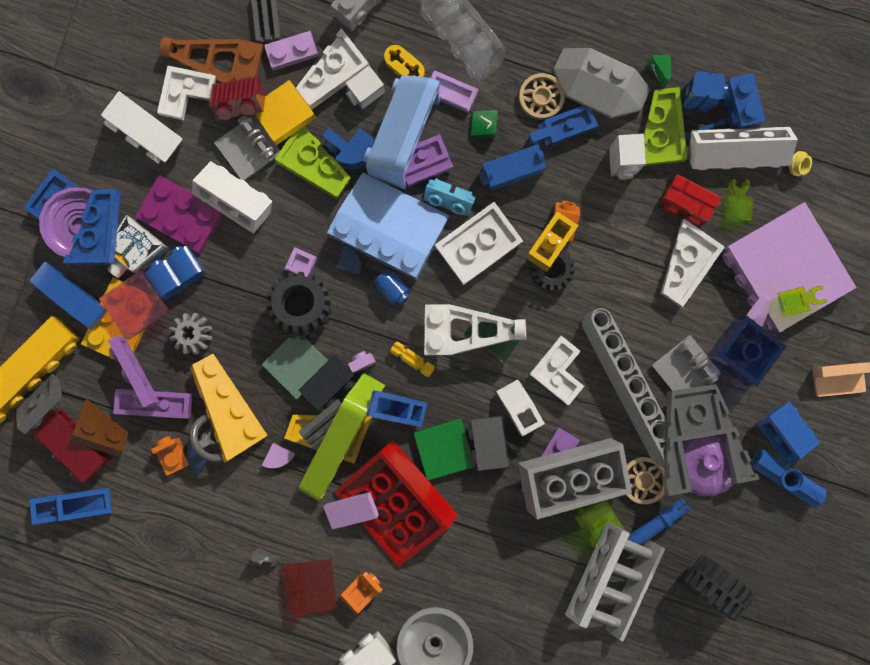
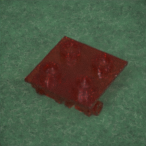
M331 559L282 565L288 616L293 615V618H300L305 613L337 609Z

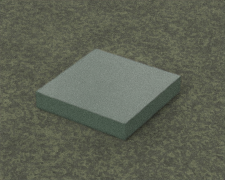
M296 336L295 339L288 338L262 365L296 399H299L302 394L298 390L328 359L307 339L300 340V337Z

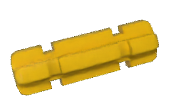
M395 342L390 349L393 355L401 357L402 361L416 370L419 369L420 373L426 377L432 374L435 369L432 364L424 362L422 357L410 349L406 350L405 346L401 343Z

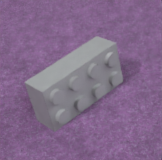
M611 438L518 463L526 508L536 519L632 493L623 444Z

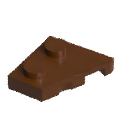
M85 399L70 441L120 457L128 432L93 403Z

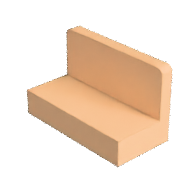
M870 362L812 368L815 395L822 397L865 392L864 373L870 372Z

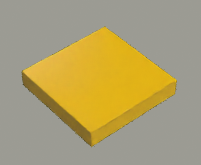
M290 80L265 96L264 112L254 114L276 145L316 119L315 114Z

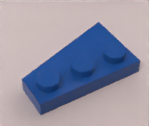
M116 189L92 190L81 217L83 219L78 234L75 233L71 242L74 244L70 254L65 256L64 264L114 265L120 191Z

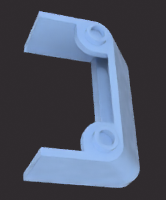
M402 75L400 79H395L391 93H394L373 147H368L364 155L363 161L367 162L366 168L369 176L405 190V173L433 104L439 105L440 81L433 78Z

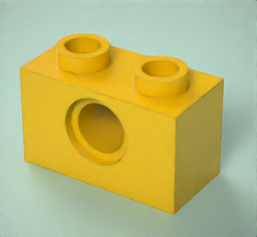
M557 211L526 258L547 272L579 225Z

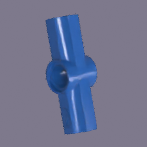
M760 449L752 458V469L812 508L816 509L826 499L827 491L803 476L799 470L791 468L764 449ZM790 473L792 480L786 485L785 476Z

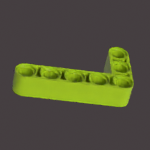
M365 373L360 377L342 402L298 490L320 502L363 421L367 417L366 414L372 391L383 392L385 388L383 383Z

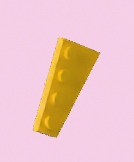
M214 354L191 366L190 369L197 389L206 406V414L208 419L211 420L215 431L216 442L219 443L222 450L224 463L268 436Z

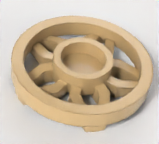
M545 73L535 74L526 79L519 93V102L522 109L534 119L542 120L555 116L561 110L565 100V94L558 79ZM537 79L539 80L542 86L537 87ZM543 79H547L553 82L554 85H549L548 87H546V83ZM534 81V82H533V88H534V90H533V89H527V90H525L526 86H527L530 82ZM553 89H558L554 94L551 92ZM560 93V103L557 105L556 101L552 98H555ZM532 94V98L523 95ZM524 101L533 102L530 106V109L526 106ZM551 103L555 110L548 107V104ZM535 105L539 106V110L536 113L533 112ZM543 107L546 111L550 112L548 114H540L543 111Z
M635 458L627 464V469L629 470L633 466L635 475L630 474L629 479L634 478V483H630V486L636 488L634 489V496L630 493L626 494V496L636 503H654L664 495L665 469L663 466L655 464L646 471L643 461L655 464L652 458ZM636 463H639L642 467V470L639 472L637 471ZM659 468L655 475L651 473L652 470ZM661 473L663 477L662 486L659 484L658 481H655V479H657ZM656 485L660 491L652 490V488ZM642 490L643 493L638 499V491ZM648 490L650 493L656 494L653 498L644 500Z

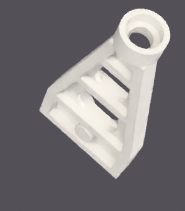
M450 304L425 305L424 355H454L514 339L526 340V319L511 320ZM462 319L469 321L472 324V335L470 338L457 342L451 339L452 320ZM480 322L495 323L497 325V335L489 338H479L478 324ZM513 325H515V334L511 333Z

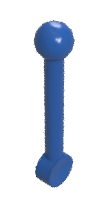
M720 118L718 122L702 127L697 130H711L716 127H725L727 125V120L725 118ZM685 132V142H686V141L688 140V138L691 137V132H689V133H686V132Z

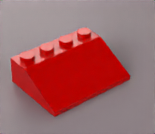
M393 440L334 491L340 500L368 492L371 493L379 515L376 519L360 523L398 567L445 532L459 516Z

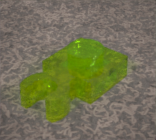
M732 179L729 182V190L733 196L725 197V221H752L753 196H746V192L750 188L749 179L743 181L742 189L736 186V179Z
M805 286L776 293L782 316L787 317L811 311L809 303L814 306L825 304L827 302L826 299L817 300L815 297L816 291L822 290L823 286L812 287L807 293Z

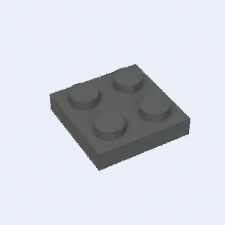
M53 373L16 408L17 429L24 434L31 428H37L43 421V416L49 410H55L62 401L60 379Z

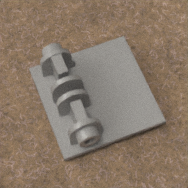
M254 114L249 118L246 115L241 116L238 119L239 125L214 142L242 180H246L271 162L280 152V149Z
M691 335L687 336L652 364V367L672 391L706 386L708 383L712 384L718 380V375L721 374Z

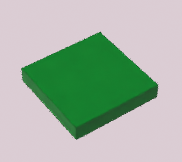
M461 419L414 432L427 480L475 467Z

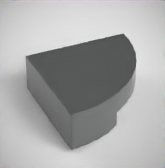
M258 547L253 551L250 560L260 565L262 562H265L270 567L277 566L280 557Z

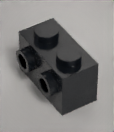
M333 355L298 391L322 413L337 399L340 400L344 395H347L359 379Z

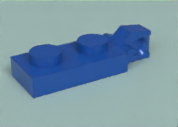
M581 106L544 120L543 123L538 125L539 130L529 133L528 139L531 146L543 142L545 146L554 145L595 130L598 124L592 109Z

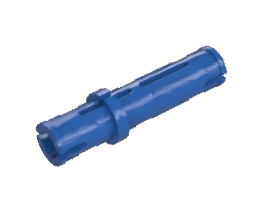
M680 497L679 500L664 511L662 509L659 510L657 516L631 533L627 540L642 545L667 526L669 528L672 527L674 521L690 512L691 509L688 505H685L678 510L679 507L686 503Z

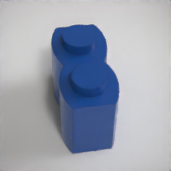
M187 246L174 248L170 251V256L166 260L154 261L148 266L149 270L145 272L160 298L164 300L174 296L206 274L193 251Z

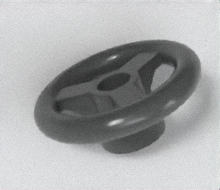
M206 414L199 417L192 425L190 443L194 451L201 458L211 462L223 461V453H208L216 450L220 445L216 442V439L214 442L210 438V436L215 438V431L211 420L208 419ZM209 421L210 429L200 437L198 442L199 428Z

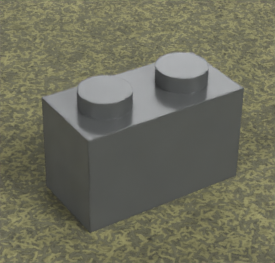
M504 416L471 420L472 425L468 426L470 440H474L475 450H472L473 465H477L478 471L509 467L510 459Z

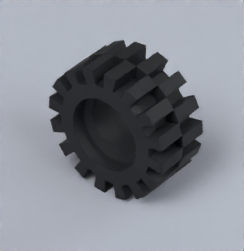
M564 248L555 259L561 265V274L557 278H548L544 274L543 269L532 262L530 263L529 274L532 277L531 280L537 284L538 288L544 289L543 291L556 292L561 290L574 277L573 275L576 267L574 268L575 261L571 259L569 252L566 253L564 251Z

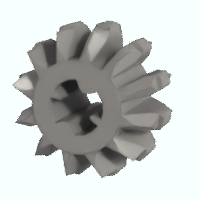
M184 313L182 316L183 321L178 318L174 319L178 326L177 328H169L171 332H175V335L169 339L170 341H178L174 347L176 350L183 348V354H189L191 350L194 354H199V346L202 349L208 348L204 341L212 340V336L206 335V332H210L212 327L205 326L208 321L206 318L199 319V314L193 313L191 317L189 314ZM189 329L194 330L192 332L194 338H188L190 335L188 332Z

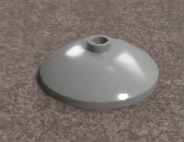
M431 607L414 613L403 624L398 636L397 654L401 665H469L473 655V639L469 627L459 615L445 608ZM433 638H437L440 643L432 645L430 641Z

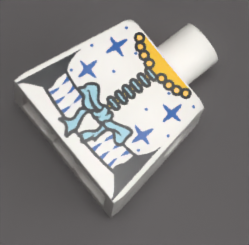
M126 215L117 229L114 265H110L107 270L117 278H120L127 268L136 274H141L151 263L164 255L169 248L136 220Z

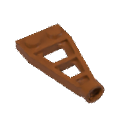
M163 37L160 43L161 57L170 58L196 72L215 75L216 81L220 84L222 82L226 83V81L231 82V80L245 79V77L249 79L250 76L253 78L258 76L264 51L263 44L241 39L175 40ZM192 49H206L209 51L206 64L190 60ZM232 52L235 54L231 72L224 73L214 67L213 63L217 53Z

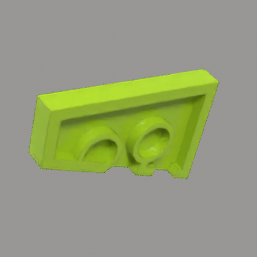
M680 87L659 89L653 93L644 133L646 160L644 166L685 162L687 160Z
M307 126L292 134L275 158V163L336 200L339 199L350 182V176L327 153L319 140L309 132Z

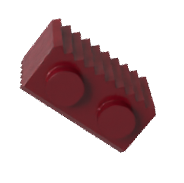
M250 76L249 79L245 77V79L231 80V82L226 81V83L222 82L216 85L212 84L209 107L217 121L264 112L265 91L257 76H254V78Z

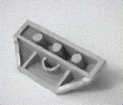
M563 48L553 69L566 98L609 118L640 112L651 90L635 68L592 48Z

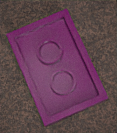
M159 175L135 218L201 254L223 214L194 196L191 192Z

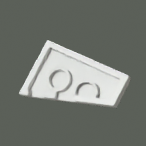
M342 29L336 34L337 38L332 45H328L323 51L324 55L319 62L311 67L296 87L311 110L346 86V82L369 66L367 60Z
M683 219L660 294L680 308L683 307L720 255L724 246Z

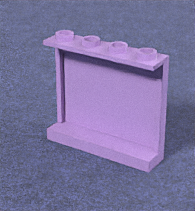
M805 202L722 250V258L725 264L731 267L736 274L735 280L742 289L744 288L749 297L747 299L750 306L753 307L761 296L769 300L768 315L762 326L765 330L770 331L771 334L785 330L857 288Z

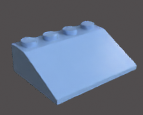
M362 173L338 210L327 234L330 238L348 245L352 249L417 281L450 216Z

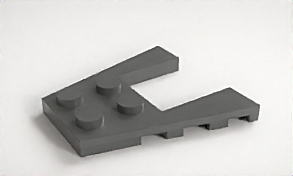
M717 384L667 392L664 496L692 492L682 444L684 440L722 434L732 484L759 480L758 474H754L749 463L751 459L747 450H743L738 436H740L736 427L732 426L727 415L730 413Z

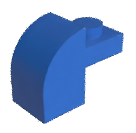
M329 128L322 135L326 142L325 147L335 155L339 152L335 159L341 167L359 169L366 166L367 162L363 161L364 155L368 147H373L375 139L361 128L348 143Z

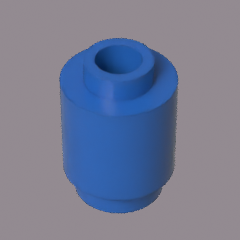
M386 270L374 281V284L377 286L376 290L392 306L396 304L401 306L410 297L408 295L410 289L394 272L390 273L389 270Z

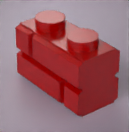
M676 174L668 184L659 204L664 206L663 210L675 216L680 214L686 218L685 220L698 227L709 222L721 196Z

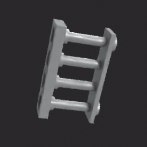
M607 522L565 615L584 628L588 627L591 619L606 624V631L620 641H624L665 548L650 540L646 541L643 546L627 540L630 535L629 532ZM623 549L638 555L632 569L617 563ZM612 572L628 578L622 592L606 586ZM601 596L617 601L611 615L595 610Z

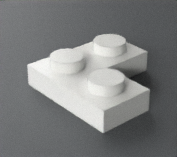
M168 66L157 113L160 116L184 120L188 98L209 101L211 86L217 83L216 76Z
M560 336L530 372L533 378L566 405H570L584 387V385L565 371L580 353V350Z

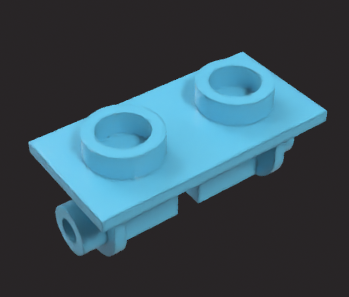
M430 179L429 184L426 186L423 200L428 201L432 205L449 209L456 214L469 217L476 196L472 195V192L456 187L453 194L450 193L451 184L435 179V181Z

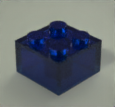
M742 316L734 319L707 357L745 386L758 387L787 346L751 318Z

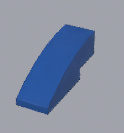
M44 262L30 279V282L91 330L107 311L79 284L73 282L60 269L47 262Z
M373 390L366 415L422 427L428 403Z
M109 488L29 499L32 525L112 513Z

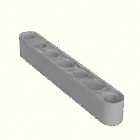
M598 308L583 317L582 327L649 456L655 464L665 466L666 418L612 315L608 310ZM594 317L599 320L600 326L596 325ZM606 339L610 341L611 348L606 345ZM618 361L622 364V370L617 365ZM629 383L633 385L634 392H631ZM641 405L645 407V415L641 411ZM653 427H655L657 431L656 437L653 434Z

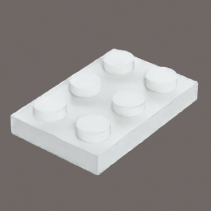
M493 202L436 243L435 247L461 283L465 285L520 245L523 240L495 202Z

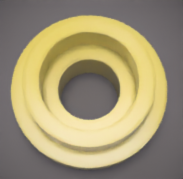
M796 152L793 155L791 166H789L790 173L794 176L807 174L812 166V158L805 152Z

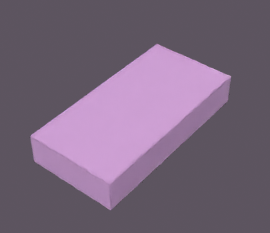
M434 70L431 78L440 81V101L469 113L479 89Z
M370 492L326 503L324 506L332 529L376 519L379 515Z

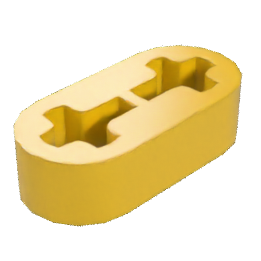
M392 45L386 49L384 53L385 63L400 78L402 75L410 76L409 70L406 68L407 66L413 71L417 68L418 77H424L425 70L423 65L399 45ZM399 53L400 60L403 63L401 64L397 60L391 62V54L397 55Z

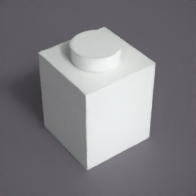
M370 66L346 82L347 97L354 106L358 103L362 109L385 93L384 84Z

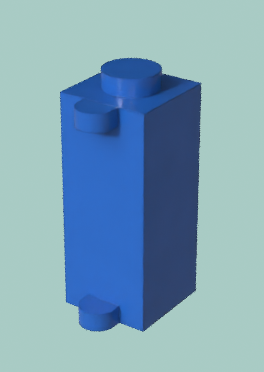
M537 144L483 163L481 167L482 172H479L483 187L487 186L490 192L544 173L546 164L543 152L540 151Z

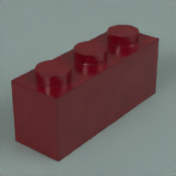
M56 408L53 411L49 410L43 416L41 424L35 429H30L35 435L34 439L40 445L47 447L52 452L54 460L64 464L70 470L69 474L78 482L84 483L93 480L112 460L105 452L70 441L76 422L62 408Z

